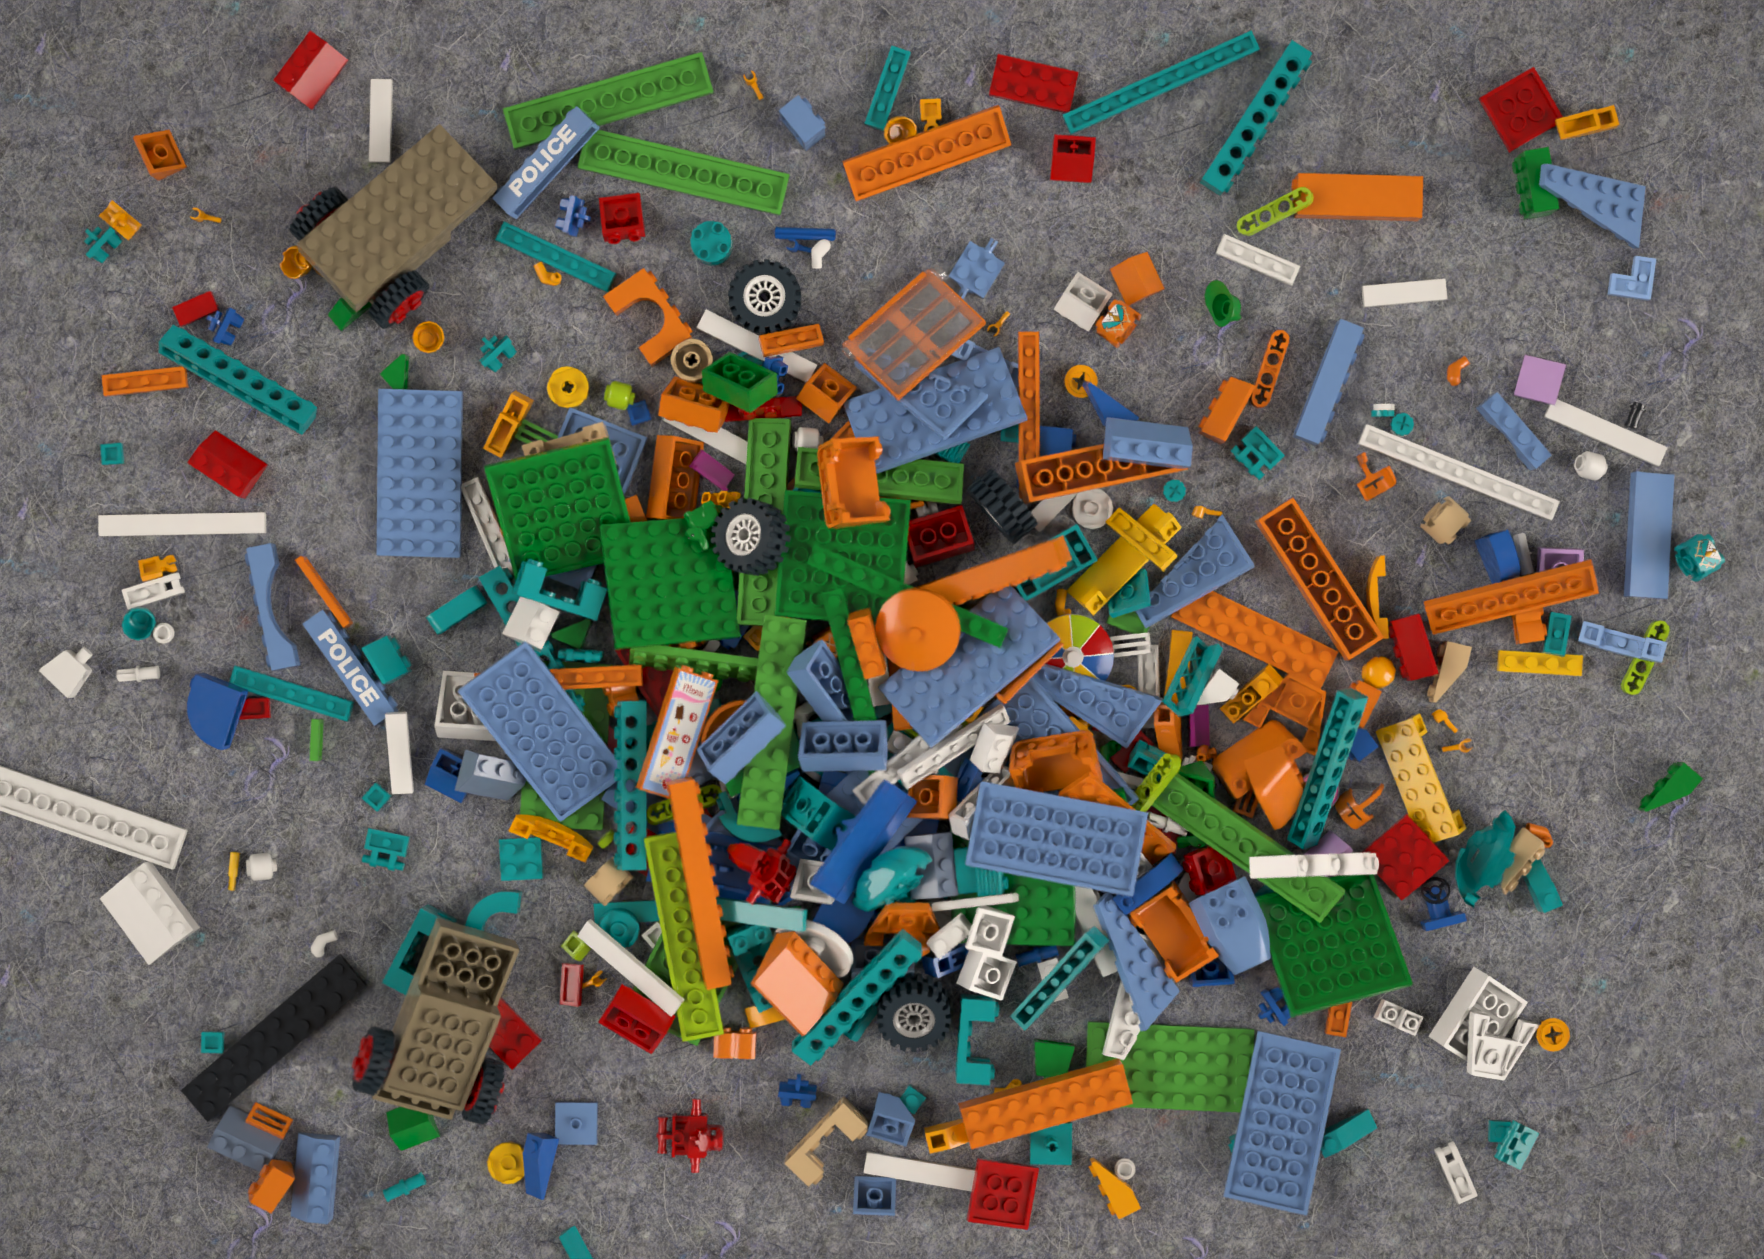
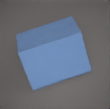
M855 1176L853 1214L895 1216L896 1179Z

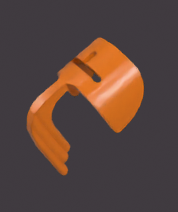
M1366 452L1357 456L1359 465L1366 477L1356 485L1365 501H1369L1395 486L1396 478L1390 466L1376 473H1371L1366 464L1368 461ZM1383 476V479L1375 483L1377 489H1375L1373 484L1367 488H1364V486H1366L1367 484Z
M1381 783L1361 804L1356 803L1352 795L1353 790L1349 788L1336 801L1335 808L1351 828H1360L1374 818L1372 814L1367 815L1363 809L1381 795L1384 785ZM1347 802L1361 819H1359L1354 813L1351 816L1348 815L1352 812V810L1348 806Z

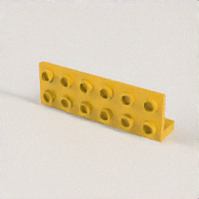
M1153 504L1137 520L1139 524L1164 544L1182 528L1169 511L1165 513L1156 504ZM1120 537L1098 558V561L1094 562L1067 589V592L1094 616L1149 559Z
M1418 713L1404 721L1376 730V735L1409 816L1433 842H1437L1461 834L1466 829L1459 809L1451 811L1421 737L1428 731L1421 714Z

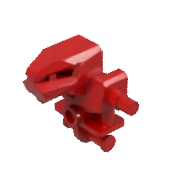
M785 839L777 850L769 848L767 852L750 844H730L727 849L729 859L739 868L751 873L749 884L752 889L746 899L747 903L753 905L761 895L779 904V900L785 891L790 892L791 887L789 885L796 876L797 870L786 857L792 842Z
M698 1098L692 1099L690 1116H677V1113L673 1114L672 1131H667L668 1117H658L659 1126L656 1133V1138H658L657 1153L666 1154L667 1139H672V1158H675L676 1155H687L690 1158L691 1173H699L701 1158H705L708 1151H721L724 1145V1127L722 1125L708 1124V1114L701 1113V1099Z

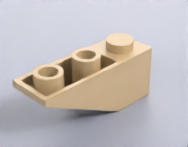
M1443 641L1442 645H1439L1437 650L1439 660L1436 665L1439 674L1432 675L1434 677L1433 685L1429 686L1427 692L1429 702L1436 703L1467 668L1472 647L1449 641Z
M1524 827L1512 840L1509 850L1516 855L1511 867L1506 868L1504 871L1501 889L1505 895L1508 891L1512 892L1517 887L1519 878L1522 875L1526 876L1531 870V864L1535 859L1539 860L1545 853L1544 842Z

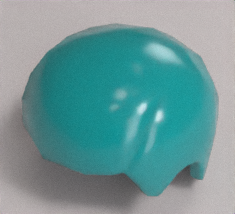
M139 606L129 609L122 620L124 634L130 639L137 641L148 638L156 624L154 614L149 609Z

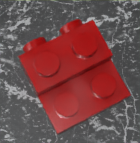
M640 193L599 198L604 242L618 244L624 239L636 242L641 237H646Z
M1211 846L1199 848L1183 855L1185 861H1183L1182 865L1184 870L1189 873L1191 879L1189 881V888L1192 892H1195V895H1206L1237 880L1231 860Z

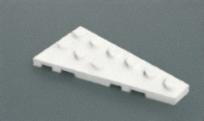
M1140 934L1160 964L1165 968L1164 959L1149 937ZM1122 980L1120 981L1102 1054L1124 1060L1140 1032L1138 1025L1140 1020L1137 1013L1133 1012L1131 1006L1134 1004L1130 994L1126 993Z

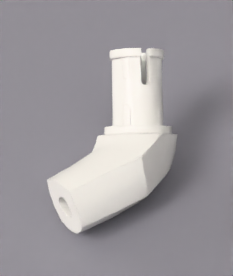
M808 701L796 708L794 712L793 722L796 723L798 739H801L802 722H808L816 714Z

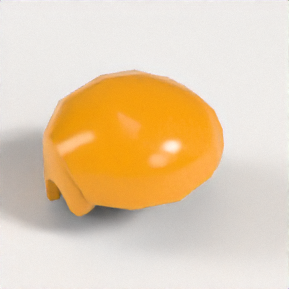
M905 116L891 118L884 128V138L888 144L917 134L916 124L912 119Z
M291 246L283 252L284 258L280 263V268L285 276L290 279H298L310 272L312 265L298 251L297 246Z
M431 321L418 324L412 334L414 346L425 353H432L440 349L445 339L443 329L437 323Z
M1376 656L1363 665L1362 679L1366 684L1376 689H1381L1388 686L1394 680L1396 669L1388 658Z

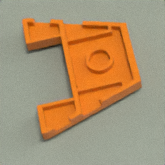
M1288 673L1280 685L1244 716L1243 720L1261 728L1269 710H1272L1307 728L1301 743L1307 753L1315 756L1320 739L1326 691Z
M894 902L885 905L864 936V946H883L884 933L898 934L902 929L908 933L920 930L931 937L941 928L929 903Z

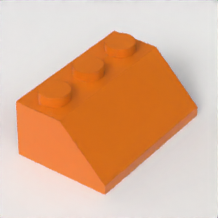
M674 376L661 394L658 416L670 421L675 420L684 423L687 426L702 428L707 432L718 433L724 424L730 404L704 392L703 384L686 382Z
M1234 377L1228 378L1227 381L1223 380L1218 388V391L1221 393L1217 399H1212L1208 407L1211 410L1207 417L1203 416L1198 425L1201 428L1199 434L1219 445L1226 442L1256 386Z

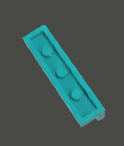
M1198 636L1192 638L1162 701L1179 717L1194 712L1223 650L1218 643L1207 646ZM1196 646L1202 650L1200 657L1196 655ZM1189 661H1192L1194 670L1192 673H1189L1187 665ZM1181 677L1185 679V689H1181ZM1174 693H1177V705L1171 701Z

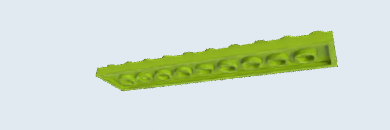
M676 832L645 837L644 842L672 989L685 999L677 1010L682 1042L722 1035L724 1030L716 988L707 990L703 982Z

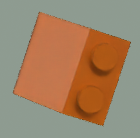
M824 363L805 383L796 399L827 423H830L843 408L846 400H849L856 391L857 387Z
M928 775L908 788V795L918 802L907 815V818L950 820L948 815L956 808L958 778L945 775Z
M272 1159L268 1165H264L258 1181L253 1182L249 1187V1202L272 1214L295 1180L292 1163Z

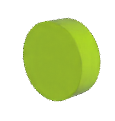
M610 829L597 844L602 849L606 848L614 840L615 831Z

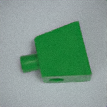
M1034 1039L1036 1075L1044 1076L1043 1079L1067 1073L1075 1049L1074 1044Z

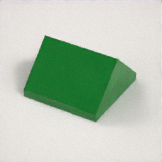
M1203 761L1180 767L1177 772L1178 774L1215 798V777Z
M398 1107L386 1112L389 1136L400 1151L440 1137L434 1117L431 1114L404 1107Z

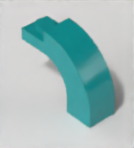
M727 791L717 794V806L720 811L724 810L725 814L718 816V819L722 826L734 837L747 842H764L781 836L780 830L737 825L738 815L733 808Z
M502 890L483 898L471 910L465 926L484 931L485 924L492 914L498 912L519 913L522 891Z

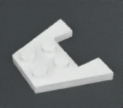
M1470 1011L1467 1072L1474 1076L1505 1080L1539 1027V1024L1518 1019L1512 1039L1485 1034L1490 1016L1486 1013Z

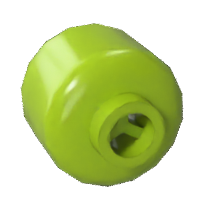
M613 381L610 385L607 384L604 401H607V405L611 408L626 410L629 404L633 405L636 393L632 392L630 384Z

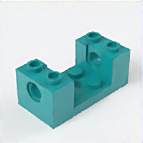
M1077 524L1052 538L1060 536L1065 538L1072 558L1066 562V567L1053 573L1048 571V573L1043 574L1041 577L1032 580L1029 578L1023 581V583L1014 586L1018 594L1025 601L1030 600L1098 561Z
M528 559V562L522 561L512 590L513 594L597 621L607 588L602 587V582L588 578L587 582L581 581L575 600L564 596L556 599L554 598V593L541 589L547 569L542 568L543 563Z
M798 775L784 791L781 815L810 839L832 851L838 843L836 829L839 827L842 832L847 831V825L841 822L843 820L855 819L856 816L820 792L815 784Z
M429 904L422 907L382 983L406 995L417 969L408 964L416 954L415 946L422 942L425 935L430 936L437 918L456 923L457 919Z
M739 923L725 929L727 941L756 1009L760 1013L772 1008L773 1006L751 984L760 965L753 964L754 957L757 955L765 957L774 940L770 928Z
M961 994L955 1068L956 1083L990 1085V1080H994L995 1067L994 1064H991L990 1058L970 1057L971 1044L968 1041V1036H972V1021L994 1022V1018L999 1016V1004L995 1001V998L986 995Z

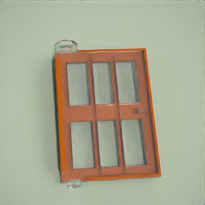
M936 263L925 272H921L850 334L848 339L842 344V352L849 359L854 357L898 401L986 324V321L945 283L948 280V276Z

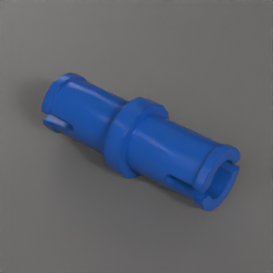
M1047 945L1040 948L1036 946L1033 947V950L1015 955L1018 965L1021 967L1034 962L1041 963V960L1059 956L1056 945Z

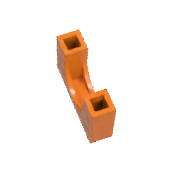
M643 268L603 297L616 316L640 301H651L662 308L664 325L661 331L638 347L653 367L669 356L679 343L687 339H693L690 335L693 331L687 322L682 323L678 317L681 313L676 306L669 305L667 302L669 296L663 288L658 289L655 285V282L658 280L651 270L646 272Z

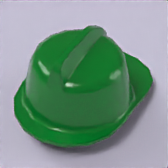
M1219 280L1210 282L1205 291V303L1215 324L1219 327H1224L1229 322L1240 320L1241 302L1239 298L1230 294L1223 282Z

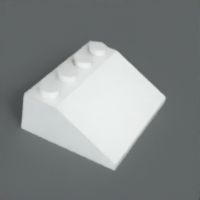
M443 671L435 720L437 737L496 741L458 693V689L474 678V673Z
M145 862L100 898L148 965L152 964L200 928L152 862Z
M1473 967L1428 1037L1467 1061L1470 1011L1486 1013L1490 1016L1485 1034L1506 1037L1528 1002L1487 974Z

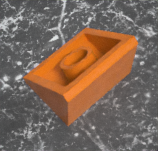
M170 130L133 137L150 176L156 180L164 179L187 167Z
M1148 252L1132 256L1110 269L1122 298L1128 306L1165 289Z

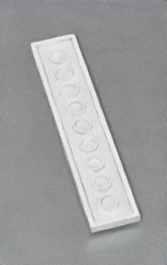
M0 765V811L172 870L175 869L188 829Z

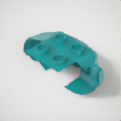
M1506 810L1502 811L1498 817H1494L1492 826L1476 831L1467 840L1466 849L1461 848L1455 863V880L1465 904L1473 908L1476 901L1481 898L1476 892L1485 885L1492 889L1494 886H1497L1503 878V872L1506 868L1511 867L1516 854L1509 850L1516 826ZM1477 849H1479L1478 853L1476 854V856H1475V858H1474V860H1473V862H1472V861H1471L1472 857L1474 856V854H1475V852L1477 851Z
M895 847L872 860L871 868L863 871L858 880L852 904L860 910L871 912L884 905L894 902L901 903L907 898V893L921 883L920 879L924 875L914 876L918 866L921 869H925V866L933 860L926 851L917 847Z

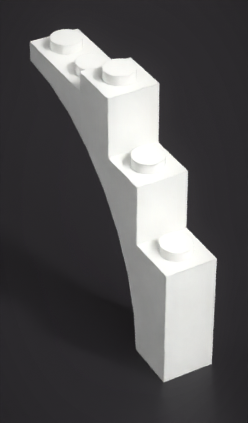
M1376 853L1249 857L1250 878L1377 874L1379 868V860L1376 857Z

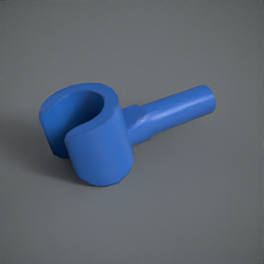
M794 238L788 239V241L795 243L794 248L786 247L790 252L794 253L799 250L811 253L812 248L800 245Z

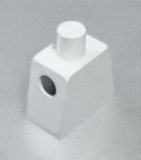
M82 647L77 654L72 650H65L44 665L39 671L67 698H74L92 672V669L86 662L93 654L85 647Z

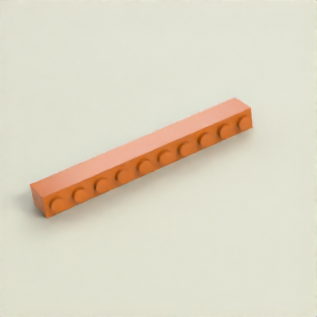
M692 777L667 781L704 986L707 990L732 985L731 978H734L732 965L728 966L727 958L730 957L728 945H724L723 939L727 937L725 926L721 925L719 918L723 917L721 905H717L716 901L719 891L717 884H713L712 876H715V869L713 863H709L708 856L712 855L710 844L705 841V835H708L706 823H702L701 820L704 809L702 802H698L697 794H700L698 781L695 782Z

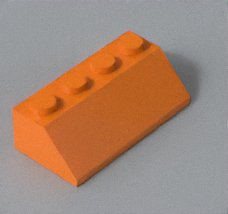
M657 435L646 518L658 520L684 518L683 515L687 511L696 509L700 474L690 468L689 465L700 450L704 449V442L677 436Z

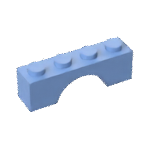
M1498 392L1490 395L1476 407L1489 424L1495 426L1506 436L1513 445L1518 458L1530 471L1537 469L1552 456Z

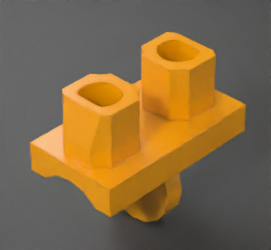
M113 200L99 215L128 241L142 226L141 223Z
M738 491L704 492L701 504L711 500L716 505L730 509L728 503L732 501L738 502L741 494Z

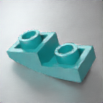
M968 848L954 849L958 894L977 892L975 867L965 865Z

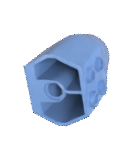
M1246 877L1231 882L1188 903L1203 936L1208 937V945L1210 948L1214 947L1219 954L1218 958L1233 975L1272 958L1267 922Z

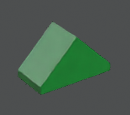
M340 298L328 316L339 330L343 331L370 309L372 304L368 302L356 312L343 298Z
M401 354L380 373L393 389L408 390L409 356Z
M590 618L553 632L551 636L561 642L582 649L593 621Z

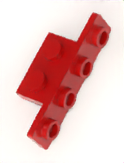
M797 396L771 398L751 413L730 404L724 422L753 420L755 418L771 419L802 416V403L796 399Z

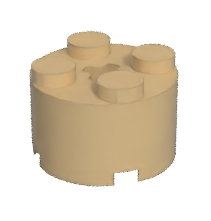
M687 339L679 343L671 354V365L676 375L680 379L691 383L702 382V370L714 362L713 355L708 346L697 339ZM694 356L698 362L690 366L688 359H692Z
M1450 496L1444 498L1446 502L1442 505L1438 502L1432 507L1423 519L1426 523L1420 525L1439 544L1445 542L1447 544L1452 543L1457 537L1456 533L1461 528H1465L1471 521L1468 517L1469 514Z
M611 857L584 886L601 904L606 906L616 894H619L633 879V876L628 870H617V866L614 864V857Z

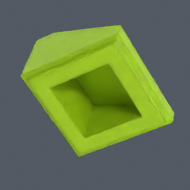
M573 930L561 947L573 959L580 962L592 948L578 937L579 933Z

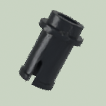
M1633 402V405H1630L1631 410L1624 425L1637 430L1642 414L1646 412V406Z

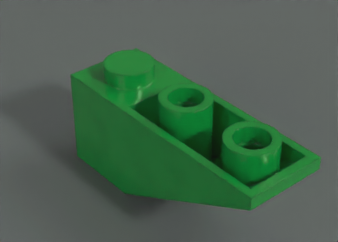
M1673 763L1667 769L1668 774L1654 784L1652 793L1642 798L1638 810L1647 812L1690 795L1703 778L1686 763Z

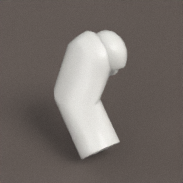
M822 239L812 248V268H822V257L829 251L831 246L828 240Z

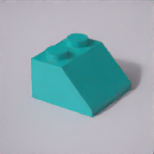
M385 636L361 648L382 684H392L412 672L410 660L406 655L403 656L399 650L401 646L398 640L391 636Z

